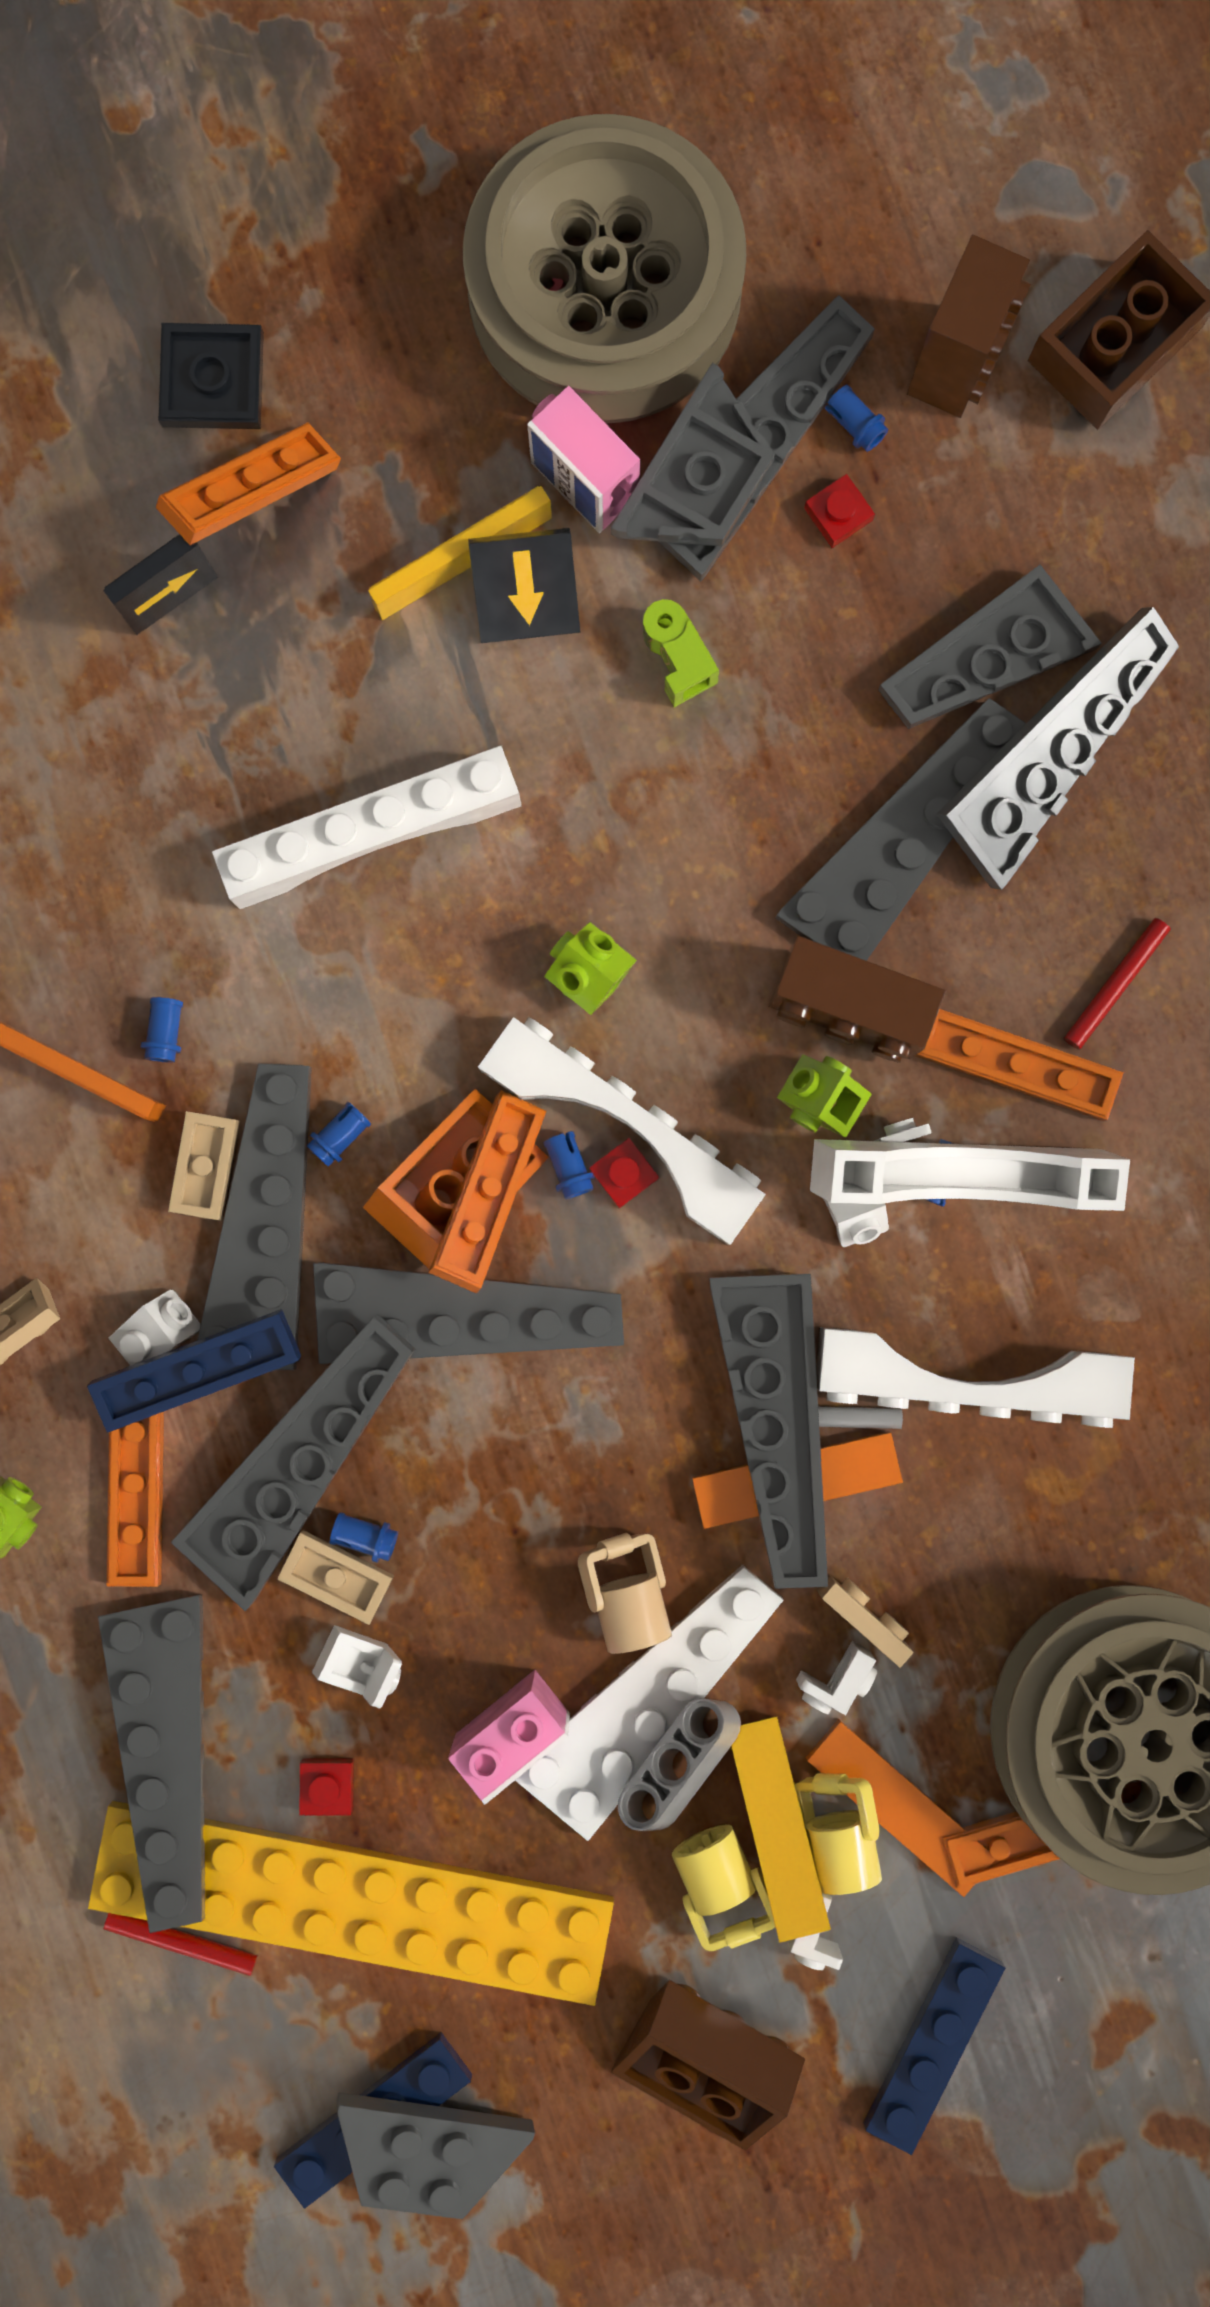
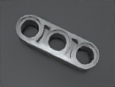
M699 1698L691 1701L684 1707L625 1786L618 1799L619 1816L627 1827L638 1831L662 1830L675 1822L737 1739L741 1720L739 1713L733 1705L726 1701ZM712 1709L718 1718V1728L715 1734L709 1737L704 1731L703 1719L706 1713ZM679 1751L684 1754L687 1761L686 1772L681 1778L676 1776L672 1767L673 1759ZM648 1792L653 1796L656 1804L655 1813L650 1820L646 1818L642 1810V1801Z

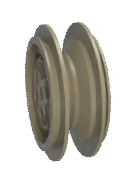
M593 114L573 117L541 128L512 147L495 164L477 191L469 211L463 241V265L468 289L470 314L475 333L484 353L499 375L516 392L537 406L550 394H554L557 397L568 386L605 423L633 421L651 416L673 406L696 390L712 362L716 365L719 364L735 332L740 312L746 268V237L739 206L732 190L712 161L695 145L672 130L648 120L616 114ZM628 233L636 236L638 239L632 243H623L617 240L616 237ZM573 237H582L588 241L582 246H571L566 243L568 239ZM649 274H659L666 280L659 284H650L644 280V277ZM554 278L561 279L566 284L564 288L558 291L544 288V285ZM629 317H636L641 319L644 324L639 328L630 329L621 322ZM578 321H588L594 325L593 329L587 332H579L571 328Z
M1137 1585L1103 1587L1071 1597L1053 1607L1027 1629L1006 1659L999 1675L991 1708L990 1736L994 1762L1003 1789L1022 1820L1052 1852L1071 1868L1091 1880L1120 1891L1143 1895L1178 1894L1210 1885V1734L1200 1744H1194L1192 1740L1193 1729L1199 1722L1208 1720L1210 1724V1607L1173 1592ZM1168 1678H1174L1177 1686L1175 1695L1168 1702L1160 1703L1157 1695L1160 1684ZM1122 1686L1125 1690L1124 1703L1115 1711H1107L1105 1706L1106 1695L1111 1689ZM1150 1732L1148 1740L1141 1745L1144 1735ZM1105 1737L1107 1741L1105 1755L1099 1760L1088 1761L1087 1748L1094 1739ZM1191 1771L1193 1778L1191 1787L1187 1792L1176 1795L1174 1792L1176 1778L1184 1772ZM1140 1780L1141 1791L1138 1798L1130 1803H1122L1121 1793L1124 1786L1130 1781Z

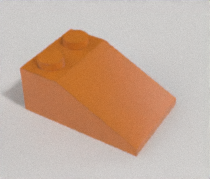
M476 1088L397 1167L363 1206L374 1219L428 1269H430L493 1105ZM534 1144L518 1190L549 1158L536 1144Z

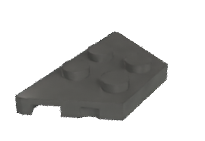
M713 362L611 526V535L622 539L722 546L774 462L775 452L764 435L758 432L752 425L751 415L742 401H737L723 380L724 373L718 365Z
M338 2092L336 2099L337 2113L361 2206L463 2219L532 2142L535 2135L533 2120L340 2092Z

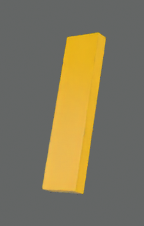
M535 487L369 587L368 592L373 606L382 621L471 568L468 539L530 532L552 519L551 500L543 487Z
M773 1717L741 1725L737 1739L731 1747L779 1943L829 1931L831 1928L778 1719Z

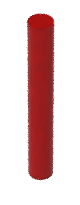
M1158 918L1152 920L1065 1035L1064 1040L1078 1050L1083 1047L1170 932L1171 928L1165 922Z
M108 1913L103 1930L248 1976L252 1975L258 1955L173 1928L149 1933L147 1920Z

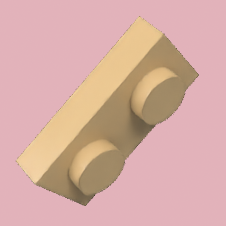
M186 1111L168 1212L222 1221L240 1121Z
M35 1278L0 1304V1365L9 1356L35 1337L44 1334L50 1326L60 1320L49 1288L38 1278Z
M303 1530L300 1532L278 1576V1580L370 1625L394 1575Z
M829 1575L828 1587H819L817 1589L819 1595L827 1604L899 1668L914 1653L904 1641L909 1632L887 1612L880 1619L865 1606L870 1597L849 1578H846L840 1584Z

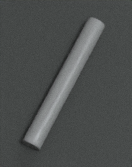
M818 1406L819 1427L902 1429L903 1413L901 1408Z

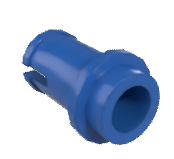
M849 385L840 388L827 402L828 405L825 406V410L854 438L852 444L855 448L862 447L868 452L875 448L886 436L888 428L884 425L885 417L882 414L875 415L852 391Z
M152 997L150 998L151 1008L146 1042H141V1048L145 1050L144 1059L174 1063L176 1054L181 1053V1047L177 1046L183 1002L170 998Z
M347 1102L345 1107L318 1134L315 1132L310 1134L313 1139L307 1147L328 1167L335 1160L340 1163L343 1160L340 1154L367 1127L369 1128L371 1123L350 1102Z
M574 1131L567 1132L565 1135L564 1133L543 1142L559 1181V1184L555 1186L557 1192L562 1191L565 1199H571L594 1189L591 1180L595 1177L593 1172L587 1173L575 1140Z
M340 1512L335 1520L329 1544L339 1545L371 1555L372 1561L376 1563L380 1559L389 1561L395 1548L398 1531L390 1529V1523L384 1522L383 1526H379Z

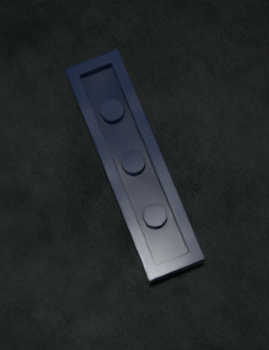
M280 1309L94 1379L87 1385V1388L108 1433L299 1361L301 1353L283 1310Z
M957 1937L955 1938L863 2122L865 2131L910 2155L913 2154L1006 1969L1001 1960Z
M441 2032L359 2095L440 2106L471 2082L472 2073ZM337 2112L278 2156L273 2166L304 2209L352 2173Z

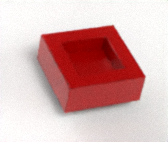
M845 474L808 499L804 506L805 511L831 548H834L871 523L875 516L874 511L848 474Z
M630 1138L626 1139L589 1168L619 1209L660 1178Z
M303 1758L301 1760L299 1816H351L353 1812L354 1758Z

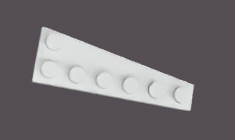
M741 1565L691 1609L683 1620L671 1627L672 1637L652 1646L635 1662L632 1661L599 1694H595L582 1705L581 1709L570 1718L568 1738L515 1781L589 1841L618 1805V1799L625 1786L684 1707L693 1700L706 1697L784 1601L783 1598L744 1565Z

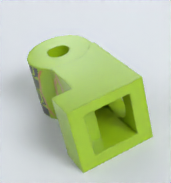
M662 599L653 602L644 613L643 638L646 646L652 652L661 656L671 673L665 677L664 691L675 708L718 684L719 669L685 610L672 600Z

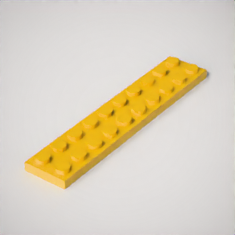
M112 1801L107 1808L88 1909L147 1920L129 1804ZM205 1818L203 1827V1840L205 1842V1919L202 1922L180 1927L595 2006L613 1911L614 1896Z

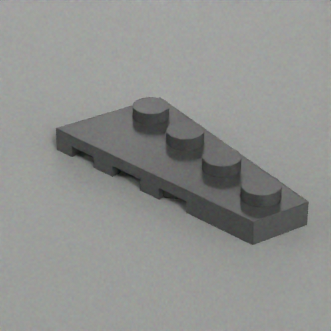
M1038 565L880 684L878 691L905 726L910 729L1097 650L1102 643L1044 568Z

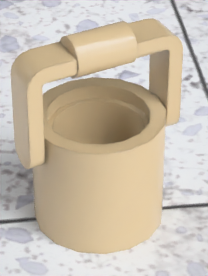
M623 1533L598 1542L597 1548L586 1551L579 1556L578 1568L587 1603L592 1612H598L608 1653L632 1652L657 1645L672 1637L661 1593V1588L665 1587L666 1580L656 1541L652 1535L635 1534L630 1536L628 1533ZM641 1546L647 1573L617 1579L599 1586L594 1562L599 1560L608 1561L633 1552L634 1548Z

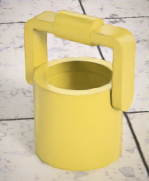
M817 1773L814 1777H807L796 1783L794 1786L821 1892L829 1895H844L868 1890L878 1885L882 1881L875 1841L878 1839L880 1831L871 1784L863 1778H848L846 1774ZM811 1792H815L818 1795H846L847 1793H855L858 1810L837 1811L815 1817Z
M718 1825L701 1831L684 1840L673 1850V1860L688 1892L682 1898L683 1904L700 1944L705 1950L716 1951L727 1946L733 1949L761 1938V1933L775 1928L762 1870L759 1867L751 1870L732 1825ZM756 1890L758 1891L767 1915L756 1919L752 1917L728 1926L722 1932L710 1935L703 1916H710L729 1910L747 1900Z

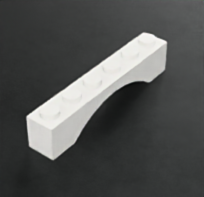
M498 746L214 850L212 853L229 899L239 909H243L286 893L327 870L375 850L428 833L477 823L521 806L520 795L502 746Z
M513 1017L478 1066L479 1070L522 1100L553 1099L576 1102L603 1111L626 1124L651 1146L666 1165L680 1193L686 1216L725 1244L731 1245L766 1195L757 1188L761 1180L737 1163L731 1170L715 1158L720 1151L700 1136L694 1134L689 1141L676 1132L674 1127L678 1121L659 1107L653 1105L647 1111L632 1101L636 1092L616 1077L611 1076L605 1082L590 1071L595 1063L575 1048L570 1046L566 1053L549 1042L553 1034L532 1018L528 1017L523 1024Z
M814 1139L810 1191L830 1203L885 1204L914 1199H980L1022 1202L1079 1210L1124 1211L1130 1159L1102 1149Z
M820 1327L816 1366L817 1390L827 1392L826 1401L857 1404L858 1395L878 1396L877 1405L883 1407L908 1409L909 1399L929 1401L928 1410L936 1412L959 1413L960 1404L980 1406L979 1415L1010 1418L1011 1409L1031 1411L1030 1420L1062 1423V1414L1082 1415V1425L1113 1428V1418L1130 1420L1135 1358L1114 1354L1070 1351L1051 1365L1025 1376L1001 1381L967 1382L941 1377L919 1368L896 1353L876 1333Z

